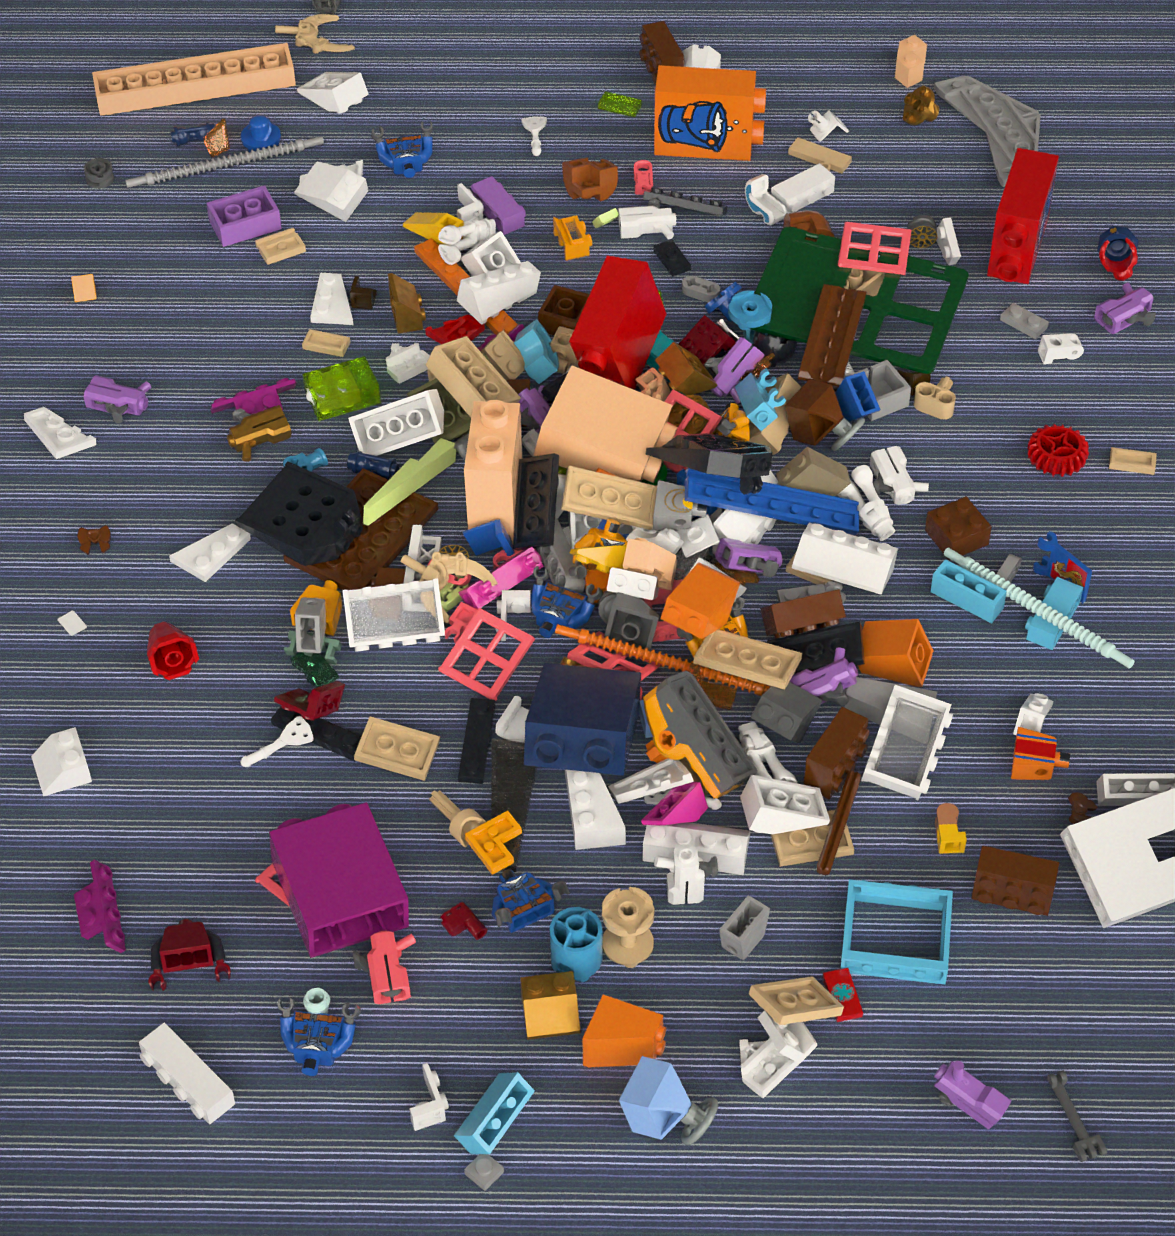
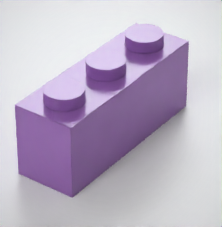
M491 176L471 185L473 196L480 200L484 206L483 213L489 220H495L496 228L503 235L525 226L524 217L526 213L521 205L519 206L513 196L506 192L500 182H497Z

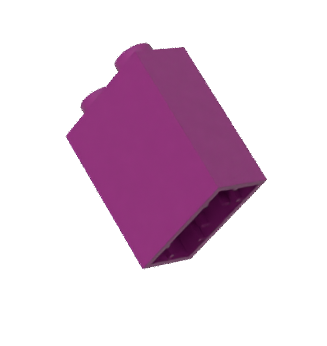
M367 802L353 807L349 804H339L329 809L323 816L306 821L298 818L289 819L280 824L276 830L269 831L272 863L310 958L370 940V936L379 931L395 932L409 927L408 896Z

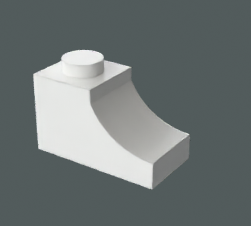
M637 528L626 538V541L635 538L646 539L648 542H652L675 555L684 543L677 532L667 528L657 534L646 533Z

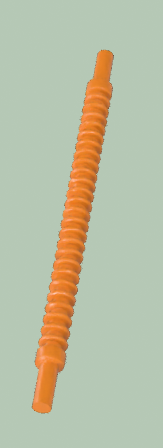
M559 624L556 626V634L577 639L578 643H589V646L595 644L596 648H599V646L603 650L608 648L609 652L615 650L616 654L622 652L623 656L625 654H628L629 658L635 656L636 660L642 658L643 662L649 660V664L655 662L656 666L662 664L663 668L666 665L668 669L675 668V671H678V669L682 670V672L688 671L691 674L694 673L695 677H698V675H701L702 679L707 677L708 681L714 679L715 683L721 681L722 685L728 683V687L734 685L735 689L741 687L742 691L744 689H748L749 693L754 691L755 695L762 696L771 687L753 680L702 667L701 665L694 664L693 661L689 663L688 659H685V661H682L681 657L675 659L674 655L669 657L668 653L662 655L661 651L655 653L654 649L648 651L647 647L642 649L641 645L635 647L634 643L628 645V642H625V644L622 643V640L617 642L615 638L610 640L608 636L603 638L602 634L596 636L595 632L590 634L589 630L581 629L580 631Z

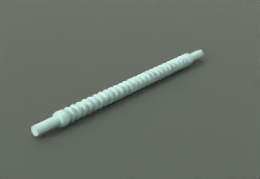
M950 548L944 551V556L959 564L960 567L1007 590L1006 597H1010L1016 603H1021L1023 607L1026 606L1027 610L1031 609L1032 613L1042 616V619H1047L1049 623L1052 622L1053 626L1058 625L1059 629H1063L1066 633L1068 632L1070 636L1074 635L1075 639L1085 642L1086 646L1090 645L1091 649L1096 648V652H1101L1102 656L1106 658L1111 657L1127 668L1133 666L1134 660L1118 651L1114 644L1106 643L1105 639L1095 636L1094 632L1090 633L1089 629L1079 626L1077 622L1074 623L1073 619L1068 620L1067 616L1058 613L1056 609L1052 610L1051 606L1047 607L1046 603H1042L1041 600H1037L1034 596L1031 597L1030 593L1026 594L1025 590L1021 591L1020 587H1016L1010 581H1005V578H1000L993 571L990 572L989 568H985L984 565H980L974 559L964 557Z

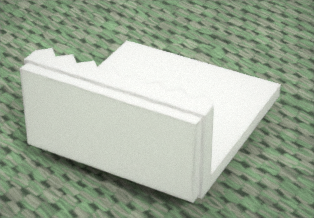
M708 514L706 517H700L692 521L691 528L675 530L680 535V539L684 541L681 548L686 558L720 542L713 527L714 524Z
M514 696L496 723L495 733L524 749L525 721L529 710L521 706V697Z

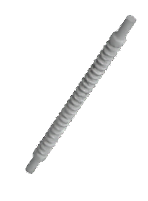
M322 136L307 140L296 139L295 142L290 141L289 144L287 142H284V145L279 143V146L274 144L272 148L270 146L267 149L262 147V150L257 148L256 151L251 149L250 153L245 151V154L242 152L239 155L234 153V156L229 154L227 158L225 156L222 159L217 157V160L212 158L211 161L206 159L204 163L203 161H200L199 164L195 162L194 165L189 163V166L184 164L182 168L180 166L177 169L172 167V170L167 168L166 171L161 169V172L155 171L154 174L148 172L145 173V176L127 179L125 182L127 188L142 184L153 185L156 181L160 183V180L165 182L166 179L171 181V178L177 179L178 176L180 178L183 175L188 177V174L193 176L195 172L197 174L200 171L205 173V170L210 172L211 169L216 171L218 167L219 169H222L223 166L228 168V165L233 167V164L238 166L240 162L242 164L245 161L250 163V160L255 162L256 159L261 161L263 157L264 159H267L268 156L272 158L273 155L278 157V154L283 156L285 152L287 154L290 151L295 153V150L301 152L305 150L304 148L322 145L324 141Z

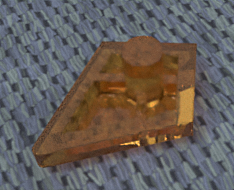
M225 118L221 119L203 138L211 157H215L230 149Z
M715 562V567L731 578L741 582L740 584L744 587L746 583L759 582L760 578L754 572L725 569L721 563Z

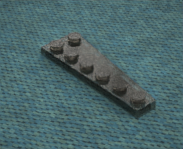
M492 739L491 819L509 811L522 828V834L504 843L505 847L514 857V863L500 871L511 869L513 872H517L537 767L524 765L525 742Z

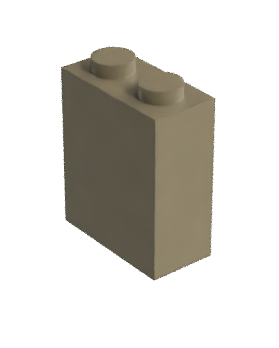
M806 447L776 473L778 483L781 486L834 497L851 484L846 466L809 447Z

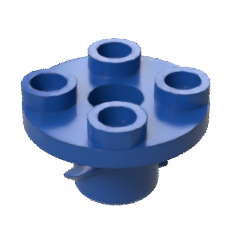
M263 115L253 116L249 121V125L241 132V142L248 149V152H251V149L256 151L257 148L262 150V147L267 149L270 146L272 148L274 144L279 146L281 140L280 129Z
M735 281L704 306L707 309L706 312L710 314L718 308L726 319L731 322L732 320L728 314L729 303H731L732 297L742 286Z

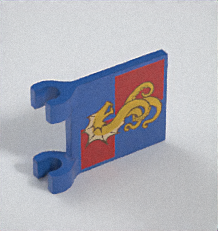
M1049 531L1046 537L1048 541L1040 537L1037 545L1044 551H1051L1050 558L1048 556L1042 557L1041 564L1044 566L1035 562L1033 571L1038 575L1049 576L1054 581L1059 577L1082 586L1083 592L1080 602L1083 604L1086 602L1092 570L1059 545L1056 534Z

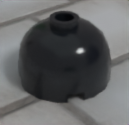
M755 331L753 347L755 346L765 355L763 365L776 367L777 363H785L793 356L797 341L770 334L765 335L763 332Z

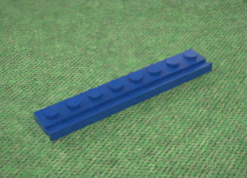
M690 468L685 470V501L802 525H808L809 523L820 524L826 528L841 530L852 535H856L859 532V511L857 510L859 501L763 482L759 493L752 494L751 492L743 495L739 487L740 478L706 474Z

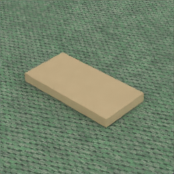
M568 466L561 510L604 520L613 519L622 524L651 530L653 528L657 486Z
M718 629L705 637L694 656L693 663L785 690L802 659V653Z

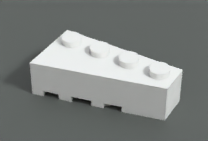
M565 770L575 850L626 845V827L601 774Z

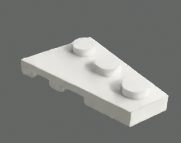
M320 273L310 316L311 323L353 325V318L341 274Z
M667 758L608 787L611 795L620 804L694 781L691 773L680 760Z

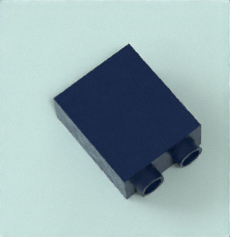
M544 663L525 721L524 765L624 776L639 717L641 673Z

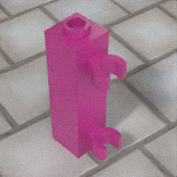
M533 547L524 549L490 571L496 579L497 585L492 586L489 580L483 582L481 579H478L458 593L465 604L476 609L482 608L500 596L502 590H509L532 575L536 566L539 567V570L543 568L541 556Z

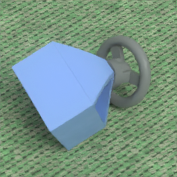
M644 1056L641 1057L619 1099L632 1132L662 1140L681 1121L685 1124L681 1134V1141L685 1145L693 1144L705 1133L718 1109V1101L714 1097L705 1099L698 1106L692 1101L690 1102L672 1064Z

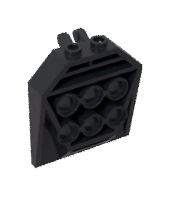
M709 433L677 435L662 447L646 448V455L706 474L740 478L739 487L743 495L751 492L756 494L761 491L763 486L761 476H768L772 465L773 452L769 446Z
M288 461L285 467L245 512L235 520L236 526L303 566L337 560L343 552L348 550L350 543L355 537L360 536L363 530L361 513L354 490Z

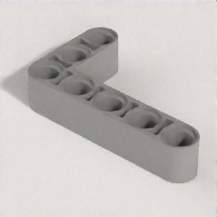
M558 474L553 546L537 548L545 568L549 572L552 584L581 594L585 588V579H578V570L576 576L569 575L570 567L575 564L573 563V555L569 553L571 547L558 521L559 516L564 511L561 510L566 479V475Z

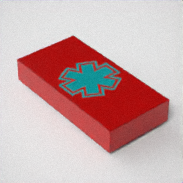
M849 968L824 972L822 978L826 990L844 1006L842 1015L835 1016L836 1021L841 1022L863 1017V1010Z

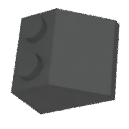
M618 592L611 607L604 638L606 636L610 640L615 638L617 642L622 640V643L628 642V645L634 643L635 647L641 645L642 649L647 647L648 651H650L659 615L642 599Z
M789 681L785 690L771 686L761 696L750 718L785 738L800 743L823 700Z

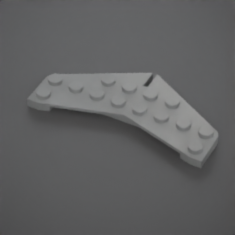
M960 76L934 83V90L942 99L986 132L997 179L1001 186L1004 187L1017 148L1038 151L1041 117L1039 111L970 76Z

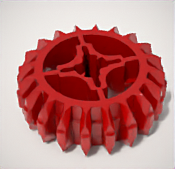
M1053 423L1051 427L1045 424L1043 429L1038 428L1035 433H1032L1027 446V454L1031 465H1035L1036 470L1042 469L1044 474L1052 473V476L1059 474L1063 477L1064 474L1071 476L1073 472L1078 473L1086 464V459H1088L1089 446L1085 436L1080 435L1079 430L1073 431L1072 426L1066 428L1063 424L1056 426Z

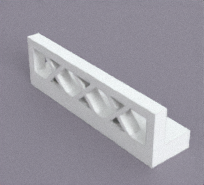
M413 525L408 556L419 563H423L426 560L430 561L432 554L439 552L441 549V537L423 536L422 525ZM423 544H435V548L429 552L425 551L422 546ZM406 566L403 584L419 581L422 575ZM421 593L401 595L403 611L428 612L423 603H414V600Z

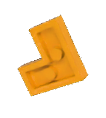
M506 811L465 833V840L493 875L514 863V857L505 847L504 843L522 834V828L510 812Z

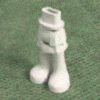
M485 218L465 222L464 226L461 227L448 225L442 228L438 236L439 240L445 243L438 247L442 259L450 265L458 263L461 259V250L473 248L488 236L495 234V220Z
M867 465L858 466L851 474L854 482L851 481V484L837 496L839 498L859 501L857 506L859 519L863 521V525L874 536H877L880 541H884L895 532L892 526L893 520L890 518L888 506H885L884 500H881L873 486V473ZM856 484H857V485L863 490V492L865 493L866 497H867L868 500H869L868 503H865V502H864V500H863V498H862V496H861V494H860V492H859V489H858V487L856 486Z
M755 722L738 727L741 747L758 770V773L755 774L756 776L797 783L795 776L786 770L775 754L776 749L770 739L764 734L762 728H758ZM764 762L768 763L773 774V778L769 775L768 771L766 770L763 764Z

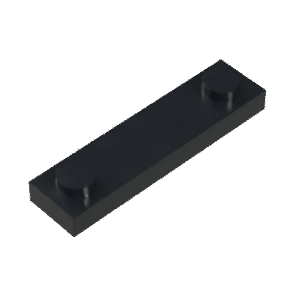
M471 698L458 782L483 784L494 718L495 700Z

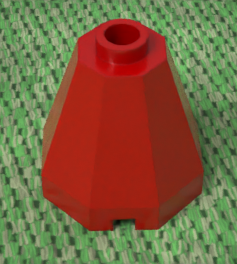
M165 621L155 624L150 630L147 657L152 673L159 676L158 674L163 675L167 680L189 674L192 670L191 665L193 662L196 664L199 660L193 638Z

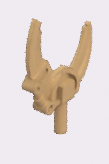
M317 14L309 16L304 20H299V27L275 26V33L297 34L295 36V45L298 47L309 46L312 48L313 53L322 51L345 52L355 49L353 45L329 43V40L325 38H317V26L339 20L337 15Z
M434 552L432 554V561L427 567L406 554L401 559V563L422 575L419 582L438 578L439 591L446 586L450 574H455L456 576H467L470 574L481 579L483 582L489 580L492 586L498 584L494 576L484 566L468 559L461 552L456 555ZM433 591L421 592L420 598L424 607L436 618ZM442 607L443 622L449 623L450 616Z

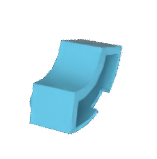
M536 319L517 334L514 344L523 356L524 369L527 375L540 384L558 371L559 359L557 352L553 353L549 344L552 341L550 336Z

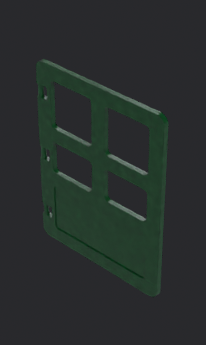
M785 227L781 231L754 293L760 296L762 293L770 299L772 303L771 320L767 324L750 329L807 344L823 285L828 284L844 288L852 271V268L838 266L842 239L823 234L818 235L794 227ZM808 237V238L816 239L817 241H816V242H813V241L805 240V238ZM849 248L848 259L868 261L870 250ZM878 252L880 258L877 259V263L898 265L899 254ZM908 256L906 272L950 283L940 310L936 312L893 301L892 299L902 274L886 273L876 296L866 295L863 309L869 310L870 314L859 340H854L850 355L876 362L888 360L892 366L930 374L935 370L966 287L969 274L961 268L949 265L944 266L933 261ZM932 269L942 270L944 273L935 272ZM890 315L933 327L922 356L918 357L875 345L886 316Z

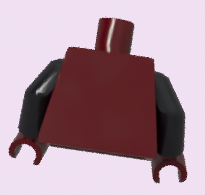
M183 919L178 925L166 927L164 935L151 948V971H153V974L148 979L151 989L154 991V984L157 981H161L160 984L163 991L166 989L167 984L161 975L162 970L163 973L214 966L213 962L217 964L215 967L216 981L220 982L219 973L222 971L228 974V979L230 980L231 971L229 965L224 963L226 956L221 938L211 930H205L203 922L200 921L192 922L189 919Z

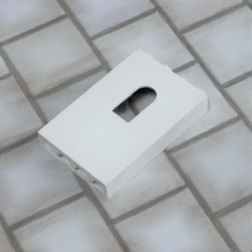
M1175 788L1070 825L1060 833L1103 928L1175 902V857L1158 862L1148 842V839L1175 829Z

